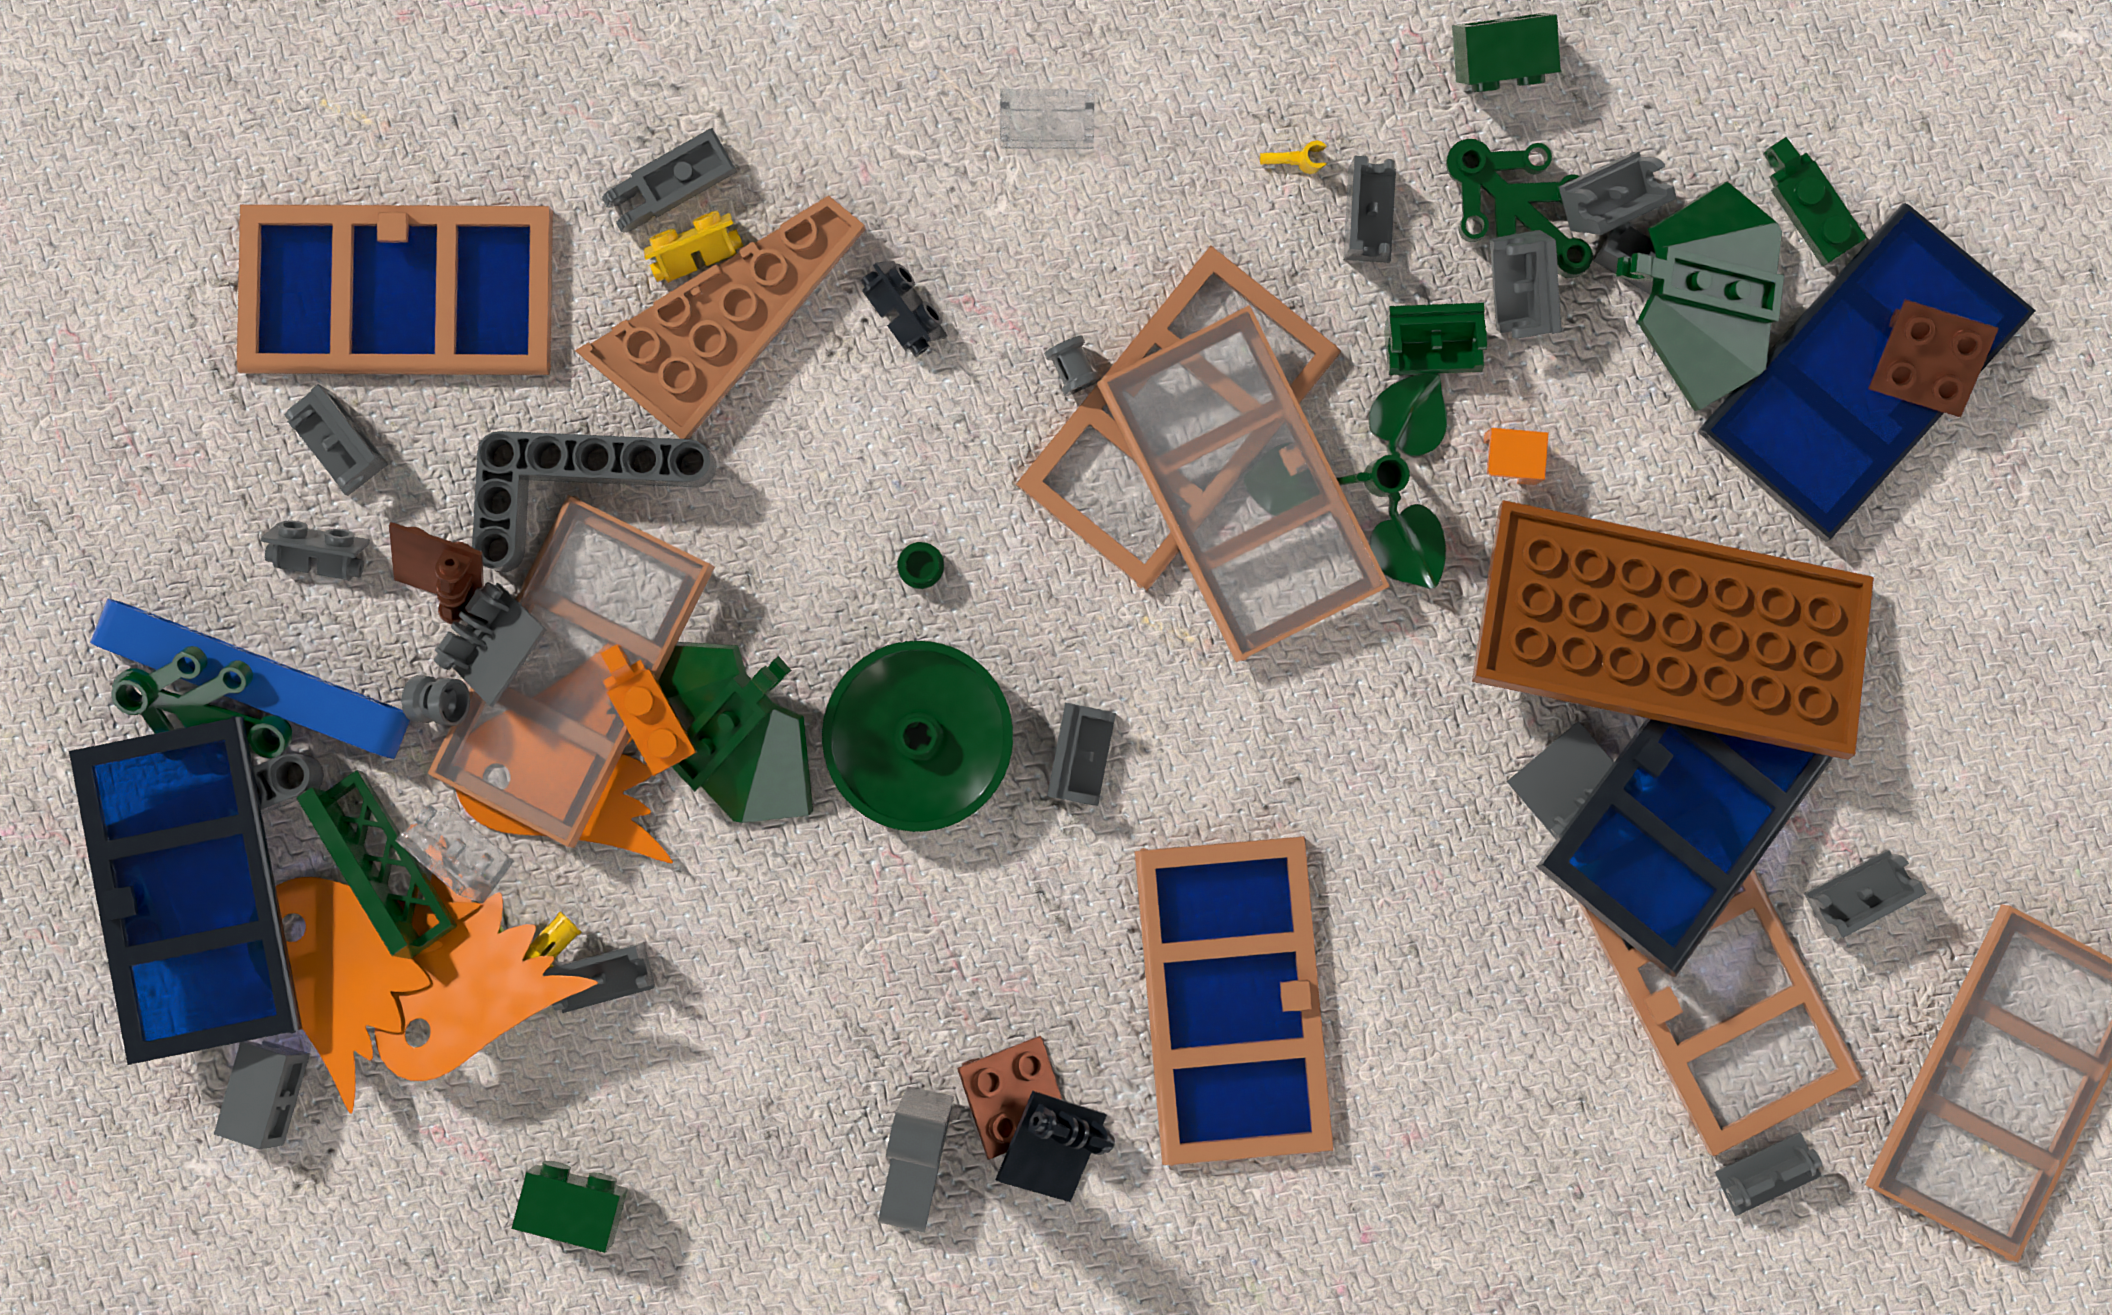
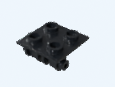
M1032 1091L995 1180L1071 1202L1091 1153L1102 1155L1110 1152L1114 1147V1136L1110 1134L1108 1128L1103 1126L1107 1114Z

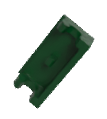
M1484 302L1389 306L1384 328L1388 374L1412 375L1483 372V350H1487Z

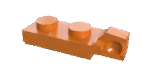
M615 644L601 652L600 654L612 676L603 680L608 690L606 693L653 776L697 753L696 748L652 670L646 668L642 659L631 664L620 644Z

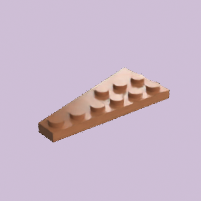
M828 195L782 223L779 229L756 243L751 242L738 250V254L718 266L715 264L653 302V306L628 321L625 319L612 327V331L592 343H586L576 349L575 352L677 437L689 439L866 230L865 225Z

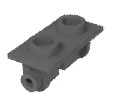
M288 520L277 523L261 536L260 542L269 543L265 550V560L272 562L274 568L308 573L311 570V558L314 557L318 558L317 575L350 581L352 577L360 578L363 573L364 561L363 559H358L357 555L370 544V539L354 537V533L346 529L320 531L309 529L306 523Z
M1799 1132L1714 1173L1734 1215L1737 1216L1822 1177L1818 1168L1823 1165L1817 1152L1814 1149L1809 1150L1802 1133Z

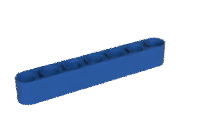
M107 598L90 640L91 644L156 670L172 662L173 658L185 647H198L207 656V667L193 679L180 678L198 686L218 676L219 672L231 661H243L249 665L253 672L252 682L240 693L229 692L224 696L390 759L396 758L410 723L402 709L114 599ZM185 657L186 663L190 667L195 668L194 662L190 658ZM230 671L232 678L237 682H241L240 676Z

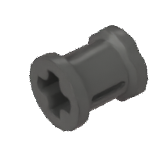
M1082 335L1063 341L1044 353L1047 360L1053 361L1064 384L1062 388L1064 396L1075 394L1101 380L1099 372L1093 371L1082 347L1085 343Z

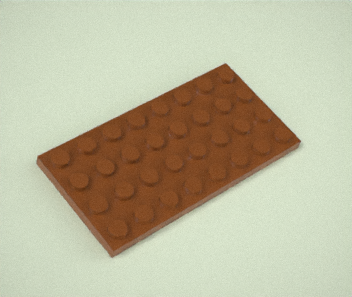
M1503 500L1498 509L1472 682L1849 760L1856 754L1874 577Z

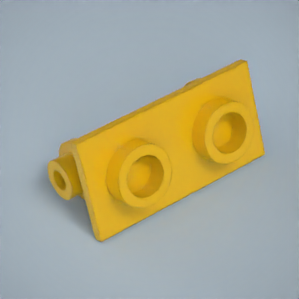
M712 211L692 221L694 227L677 234L673 228L649 238L651 245L644 248L645 260L656 257L657 262L650 264L656 281L659 282L666 279L667 283L697 271L698 268L691 255L696 251H700L706 266L736 255V250L744 247L737 229L730 232L726 229V227L733 224L731 214L727 213L720 216L719 211Z

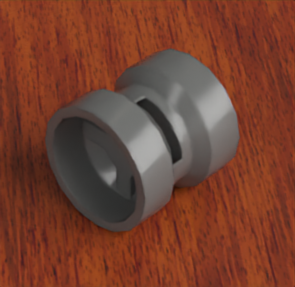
M416 675L405 684L401 699L402 710L405 716L413 722L430 723L434 721L440 725L456 726L465 719L470 706L469 690L460 679L441 678L437 680L435 677Z

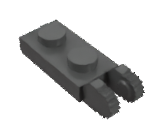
M713 128L630 173L632 177L607 191L602 196V200L606 207L613 208L633 198L639 191L642 193L646 202L625 213L616 221L620 231L627 233L647 223L653 216L657 218L737 173V170Z

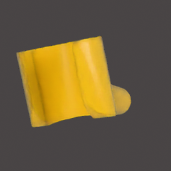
M1315 140L1309 142L1300 151L1260 153V165H1298L1304 173L1314 174L1327 163H1313L1308 157V152H1321L1327 146L1322 141Z

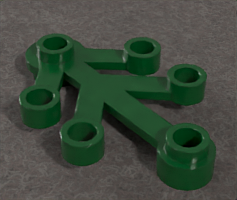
M1463 139L1454 144L1446 157V169L1449 176L1461 185L1462 219L1459 223L1458 231L1462 239L1467 242H1477L1485 236L1489 229V221L1481 213L1482 187L1495 199L1496 238L1516 234V218L1529 231L1541 230L1556 240L1558 274L1562 277L1576 278L1590 267L1593 253L1589 244L1580 238L1566 237L1530 204L1538 202H1560L1563 204L1559 186L1580 176L1575 174L1567 175L1560 182L1508 184L1495 172L1524 169L1529 174H1541L1552 161L1551 150L1545 144L1534 143L1528 146L1526 150L1496 152H1491L1486 144L1476 139ZM1529 153H1540L1544 158V164L1541 166L1533 165L1529 161ZM1467 154L1474 155L1478 160V167L1473 169L1467 168L1463 164V156ZM1471 219L1477 220L1481 225V233H1469L1466 229V221ZM1575 248L1579 250L1582 255V261L1580 263L1569 261L1567 258L1568 249Z
M195 646L185 647L173 658L172 662L151 673L137 668H130L121 672L113 682L111 698L114 705L125 714H140L154 734L176 730L163 712L167 711L176 714L184 727L225 720L232 716L244 717L250 747L256 754L264 758L279 756L292 742V728L286 719L278 716H265L259 720L208 704L229 692L240 693L252 682L253 672L249 665L243 661H231L219 672L218 676L182 695L164 690L163 688L181 677L193 679L207 667L208 660L206 654ZM185 657L190 658L194 662L195 668L190 667L186 663ZM230 671L237 673L240 676L241 682L235 681ZM270 730L274 731L278 737L272 735ZM217 741L198 745L206 756L207 766L212 772L218 775H227L231 772L229 764L222 762L218 757V754H221L228 760L225 743ZM195 746L163 753L171 760L181 761L195 749Z

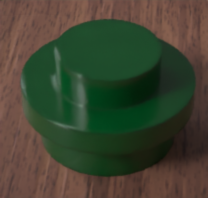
M915 542L905 547L900 553L897 561V570L900 578L908 586L915 589H927L934 586L941 579L944 572V559L935 546L926 542Z

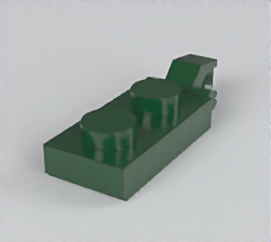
M1787 137L1776 142L1763 153L1775 171L1774 174L1769 176L1774 186L1771 189L1772 193L1822 266L1830 263L1867 238L1816 161H1813L1808 153L1800 156Z

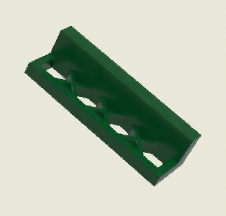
M354 771L327 791L311 787L296 798L391 956L412 959L457 927V924L362 771ZM355 787H357L364 799L359 819L345 816L337 803L338 799ZM371 813H373L378 822L370 821ZM350 823L358 824L356 832ZM368 826L381 828L387 836L383 857L369 855L364 847ZM395 851L397 852L401 861L393 859ZM374 862L381 863L380 871L378 870ZM392 865L406 867L411 875L407 896L393 894L388 886ZM419 890L425 900L417 898ZM397 900L405 902L404 910ZM416 904L430 906L439 921L437 925L420 937L411 924Z

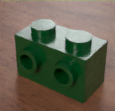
M1536 13L1452 25L1456 82L1471 85L1472 92L1500 89V81L1516 78L1518 86L1541 84L1546 82L1545 74L1561 72L1557 14Z
M543 1161L542 1166L535 1165L525 1174L511 1229L606 1253L614 1244L628 1188L616 1185L617 1179L615 1177L602 1173L591 1172L588 1178L571 1174L570 1166L555 1161Z

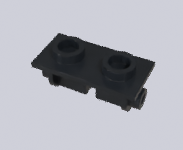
M895 261L876 262L873 265L875 270L861 279V283L865 287L862 290L863 294L881 318L886 317L895 309L899 313V316L887 326L905 352L911 351L914 357H917L930 347L927 342L945 339L948 336L941 327L942 318L930 303L923 302L913 288L915 281L912 275L901 264H896Z

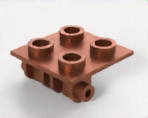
M1904 299L1901 309H1895L1889 324V327L1893 329L1868 389L1961 418L1999 328Z
M390 522L389 533L394 581L437 594V599L440 602L438 606L440 618L448 624L461 622L463 619L459 616L461 610L467 611L465 607L475 594L477 587H484L482 551L476 550L464 542H451L430 535L418 527H405Z
M1041 1036L981 1059L978 1057L961 1063V1067L957 1068L987 1160L1007 1152L1032 1091L1062 1099Z

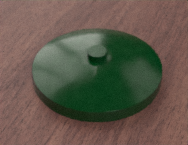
M905 641L887 645L873 651L859 660L845 673L831 694L826 707L822 726V747L826 766L834 784L846 801L857 811L872 821L889 828L910 832H925L942 829L961 822L978 811L993 796L1009 767L1013 749V724L1009 706L1002 690L991 674L979 662L966 653L945 644L931 641Z

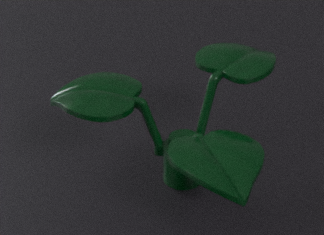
M1420 374L1402 379L1386 388L1377 396L1370 408L1368 416L1369 429L1375 437L1389 441L1387 445L1388 455L1372 461L1364 472L1337 477L1336 479L1340 486L1364 483L1366 489L1371 494L1378 497L1388 496V513L1391 520L1382 521L1374 527L1369 540L1371 550L1385 576L1399 582L1432 589L1438 586L1445 566L1446 543L1442 525L1437 516L1421 504L1410 505L1402 510L1400 514L1397 511L1398 502L1401 500L1399 491L1403 490L1408 484L1410 470L1407 463L1400 458V453L1396 452V447L1408 456L1424 455L1440 445L1447 428V412L1442 395L1441 378L1438 374ZM1295 442L1284 443L1271 449L1244 476L1245 487L1253 500L1262 509L1275 517L1321 494L1308 468L1290 477L1278 451Z

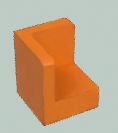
M1502 428L1489 429L1484 433V443L1489 444L1487 474L1494 477L1517 478V484L1537 485L1544 481L1549 432Z

